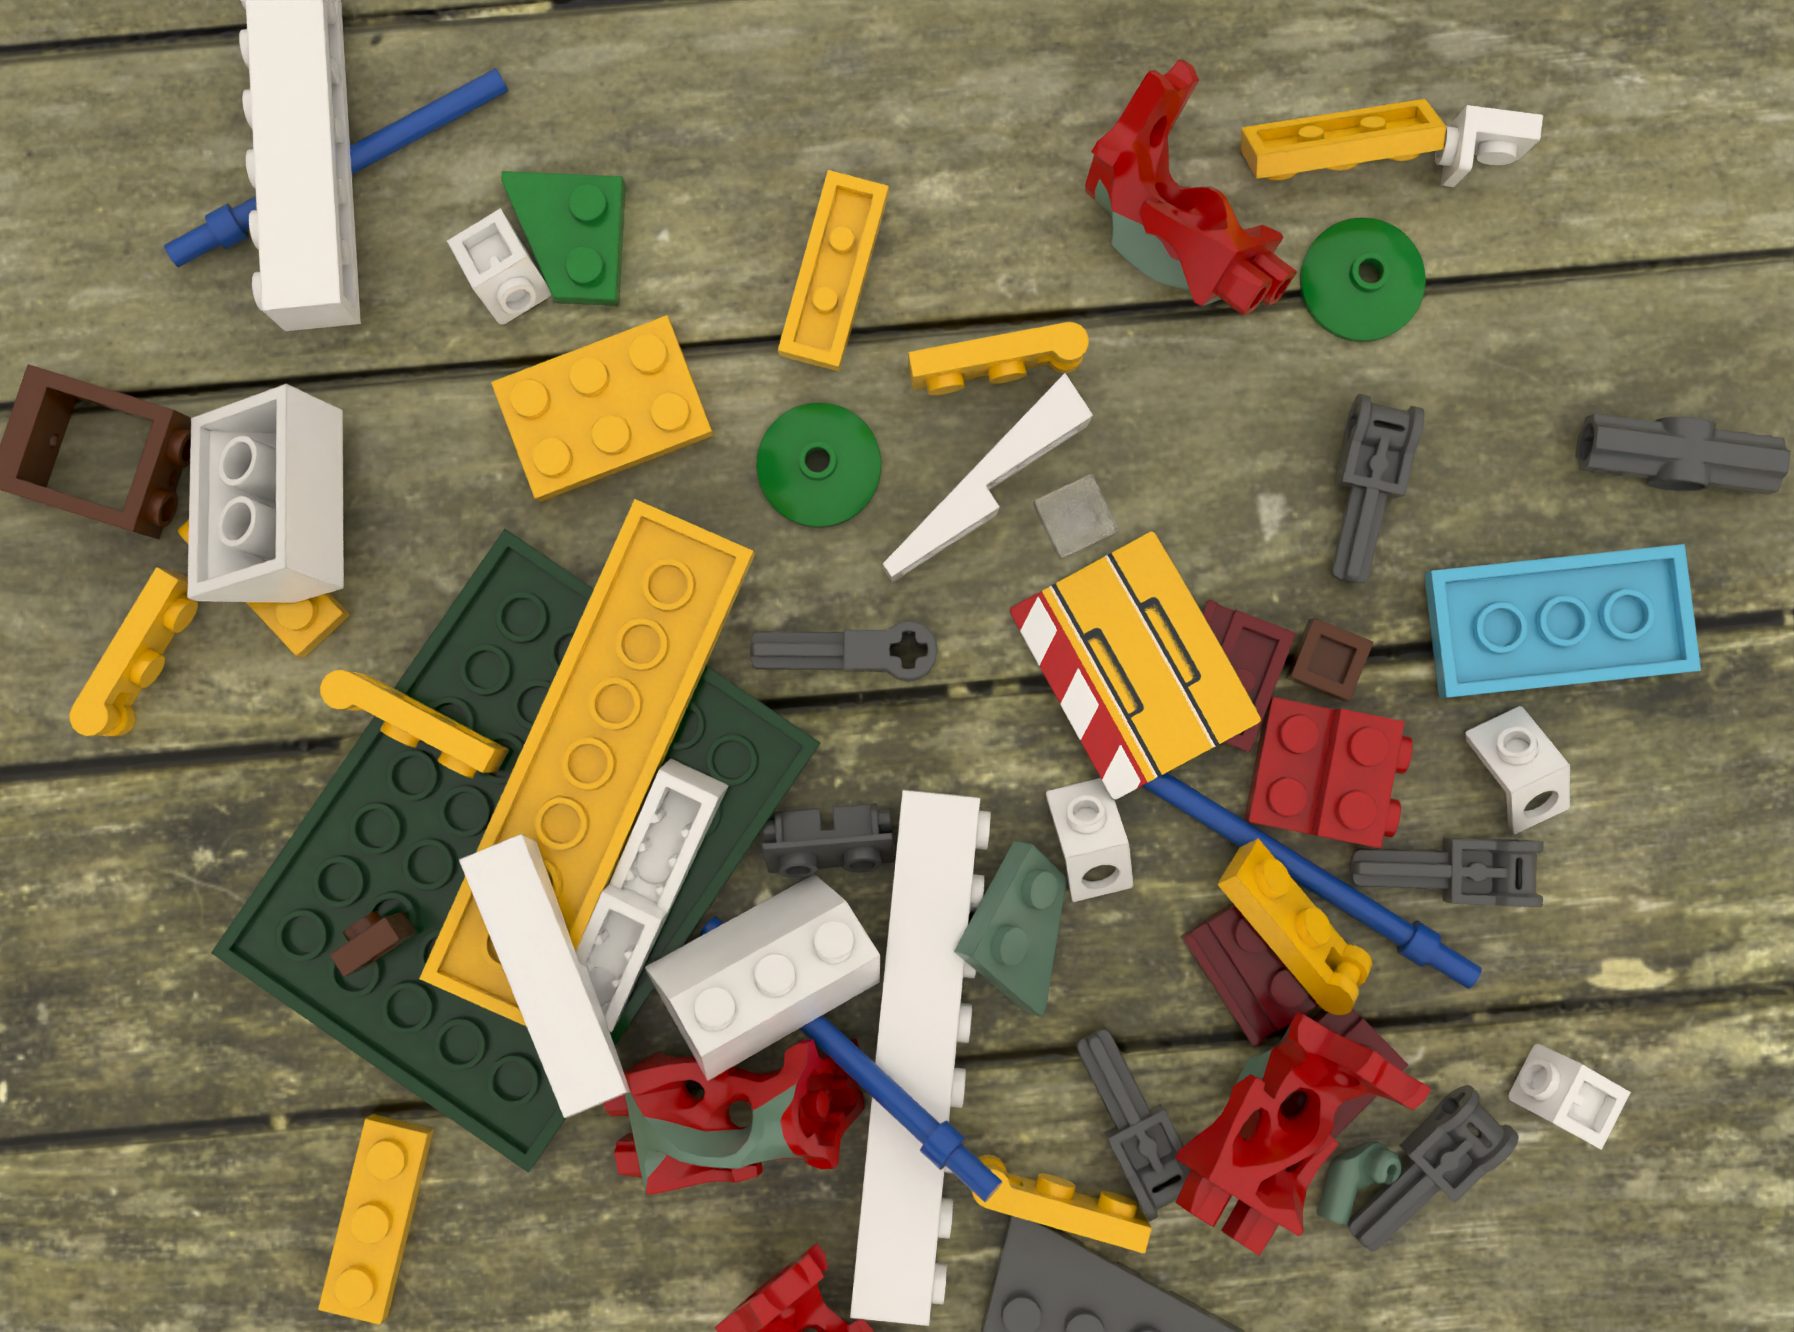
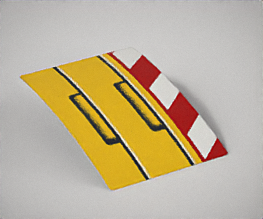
M1149 532L1010 608L1011 616L1112 799H1118L1261 721L1256 708L1217 638L1154 532Z

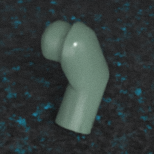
M1365 1142L1334 1157L1328 1169L1317 1215L1332 1222L1348 1225L1359 1189L1374 1183L1391 1185L1398 1179L1401 1173V1160L1398 1155L1390 1151L1382 1143Z

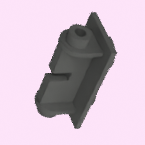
M877 803L833 807V830H822L820 808L775 812V818H770L763 827L765 843L762 844L768 872H779L785 877L801 878L815 874L820 868L843 867L850 872H869L878 869L882 863L894 862L890 808L877 809Z

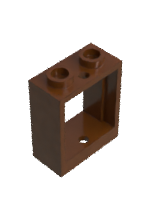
M28 364L0 444V490L128 531L160 539L163 528L167 527L175 516L178 506L176 489L183 468L190 464L191 418L161 405ZM77 399L153 422L123 511L47 488Z

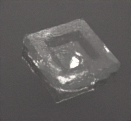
M1092 474L1042 496L1033 502L1037 515L1059 560L1111 537L1119 531Z

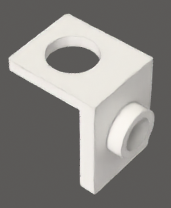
M1518 706L1466 731L1467 743L1506 792L1508 828L1513 834L1528 829L1570 808V764L1522 706ZM1546 791H1553L1550 798L1544 804L1533 810L1524 811L1526 805L1534 797Z
M1101 778L1047 791V803L1064 855L1072 901L1077 902L1132 888L1134 885L1129 842L1115 800L1111 798ZM1101 865L1116 867L1115 872L1105 879L1098 881L1083 879L1084 874L1094 867Z

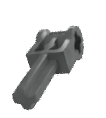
M1358 394L1346 422L1343 447L1334 485L1350 488L1331 568L1333 577L1351 583H1365L1368 580L1387 497L1396 499L1406 494L1414 455L1420 442L1424 425L1423 408L1410 406L1405 411L1374 404L1371 402V397Z
M913 621L899 622L888 630H844V632L757 631L753 633L750 644V660L752 667L755 669L888 672L896 679L907 682L919 680L927 675L935 664L938 652L936 639L930 629L921 623ZM905 635L915 636L916 646L926 647L927 656L918 657L915 661V668L912 669L902 668L901 658L890 656L891 647L901 646L902 636Z
M1443 837V851L1358 848L1353 851L1351 856V879L1353 884L1358 887L1443 889V901L1451 904L1542 907L1543 896L1536 893L1537 854L1543 852L1544 842L1518 839Z
M1107 1029L1097 1030L1078 1041L1076 1050L1115 1125L1114 1128L1104 1132L1150 1222L1158 1217V1209L1177 1200L1184 1182L1192 1169L1175 1159L1178 1150L1184 1145L1165 1108L1159 1104L1149 1109L1111 1032Z
M1465 1085L1459 1087L1447 1095L1435 1107L1430 1117L1399 1145L1412 1160L1401 1169V1173L1394 1183L1385 1185L1350 1218L1347 1225L1350 1232L1368 1250H1378L1440 1189L1455 1203L1483 1175L1499 1166L1513 1152L1518 1143V1133L1510 1125L1505 1124L1501 1126L1479 1104V1094L1472 1086ZM1468 1123H1471L1479 1131L1478 1136H1475L1468 1129Z

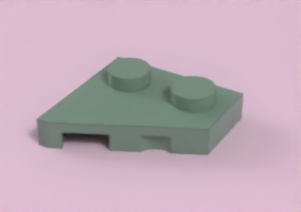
M1013 841L954 952L1021 1010L1042 1017L1047 1006L1067 877L1033 844Z

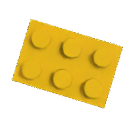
M668 315L491 382L533 496L539 502L714 436Z

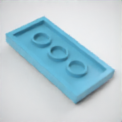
M1685 544L1442 569L1424 573L1439 698L1701 671Z

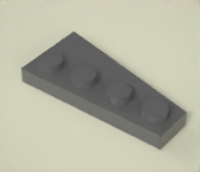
M1011 1215L1008 1218L981 1326V1332H1245L1175 1292H1168L1142 1278L1140 1273L1118 1261L1115 1263L1087 1248L1082 1241L1062 1230L1058 1232L1049 1226Z

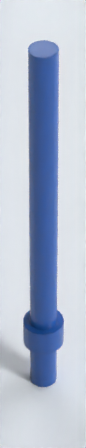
M495 68L350 145L352 175L508 92L509 90L498 70ZM256 196L234 208L228 203L205 215L206 223L165 244L164 248L172 262L179 268L220 245L228 249L249 238L247 232L250 230L249 214L252 210H257Z
M1168 772L1142 785V787L1239 847L1259 838L1271 854L1286 867L1289 875L1295 882L1398 945L1397 953L1416 965L1422 967L1428 964L1467 989H1470L1480 977L1482 968L1441 943V934L1418 920L1412 924Z
M717 916L713 917L704 925L700 931V936L719 927L724 922ZM824 1015L799 1028L810 1039H814L815 1044L923 1144L920 1152L939 1170L946 1166L984 1202L988 1201L998 1190L1003 1181L964 1146L967 1139L947 1120L940 1124Z

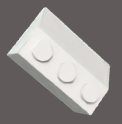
M284 384L191 418L187 598L195 601L296 603L343 589V410L288 384Z
M813 874L647 965L645 969L707 1081L878 984L880 982V954L846 900L818 876Z

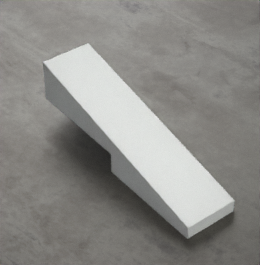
M1066 373L1058 379L883 563V571L891 583L995 517L1000 506L989 490L1088 426L1093 414Z
M670 759L659 769L611 881L602 891L576 951L579 964L587 967L605 1021L611 1033L620 1019L729 786L674 759Z
M520 834L459 859L563 1117L569 1118L631 1092L587 967L579 964L537 842Z

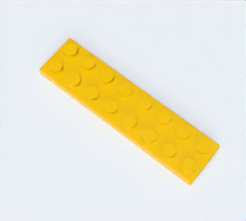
M636 499L632 503L476 851L479 852L520 834L537 842L575 952L579 947L602 891L609 885L656 775L661 768L755 556V552L751 549ZM465 876L419 979L526 1026Z

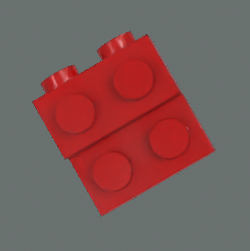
M1271 697L1263 718L1244 820L1251 823L1381 848L1383 836L1393 837L1400 821L1401 804L1399 800L1391 798L1395 773L1405 774L1412 756V738L1402 735L1405 721Z

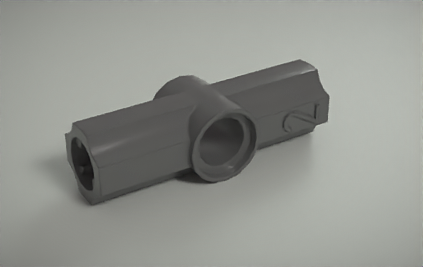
M1592 414L1585 418L1583 428L1577 438L1575 455L1579 462V470L1590 471L1591 473H1605L1613 476L1647 479V484L1654 488L1674 491H1699L1713 487L1767 495L1779 491L1783 478L1788 474L1790 451L1785 446L1784 438L1771 435L1749 434L1747 432L1715 429L1716 424L1713 421L1695 417H1665L1655 421Z

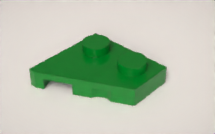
M502 171L501 181L555 301L559 304L619 306L626 191L623 177Z

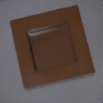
M1309 619L1285 678L1343 702L1351 701L1373 641L1319 619Z
M376 910L345 929L342 933L348 942L329 955L343 977L365 969L418 932L404 911L382 919Z

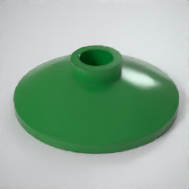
M1374 218L1347 219L1327 228L1309 247L1300 270L1301 295L1313 319L1329 333L1355 342L1380 340L1394 334L1405 326L1417 312L1424 296L1426 284L1423 260L1415 244L1397 227ZM1362 264L1372 265L1378 272V281L1375 283L1365 282L1359 275V266Z
M808 403L785 412L767 429L758 449L757 476L766 499L783 517L803 526L831 527L850 520L859 514L871 501L880 481L881 455L872 431L856 414L834 404ZM814 451L827 453L830 457L829 466L821 472L811 471L806 466V459L810 453Z

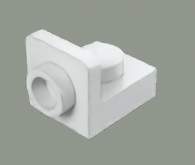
M1467 105L1452 123L1446 126L1444 150L1435 151L1436 165H1443L1441 186L1455 187L1471 171L1474 155H1477L1479 162L1488 165H1507L1521 159L1540 141L1543 115Z
M501 208L447 240L472 289L499 324L508 323L552 295L545 279L534 265L512 224Z
M1535 1044L1508 1097L1510 1101L1602 1150L1631 1092L1585 1065L1541 1044Z

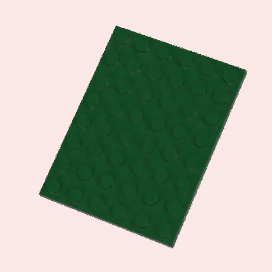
M504 528L394 687V689L509 749L498 772L482 773L477 770L473 778L461 775L437 761L442 751L421 740H419L416 748L410 747L381 732L380 728L384 720L374 716L211 954L529 1173L567 1118L563 1117L528 1028L419 979L465 878L459 859L476 853L594 588ZM707 665L661 767L670 759H674L729 786L620 1019L612 1033L610 1032L614 1046L620 1041L655 989L645 967L685 945L763 830L767 821L772 817L821 744V742ZM376 910L382 919L404 911L418 933L365 969L343 977L329 955L348 942L342 932Z

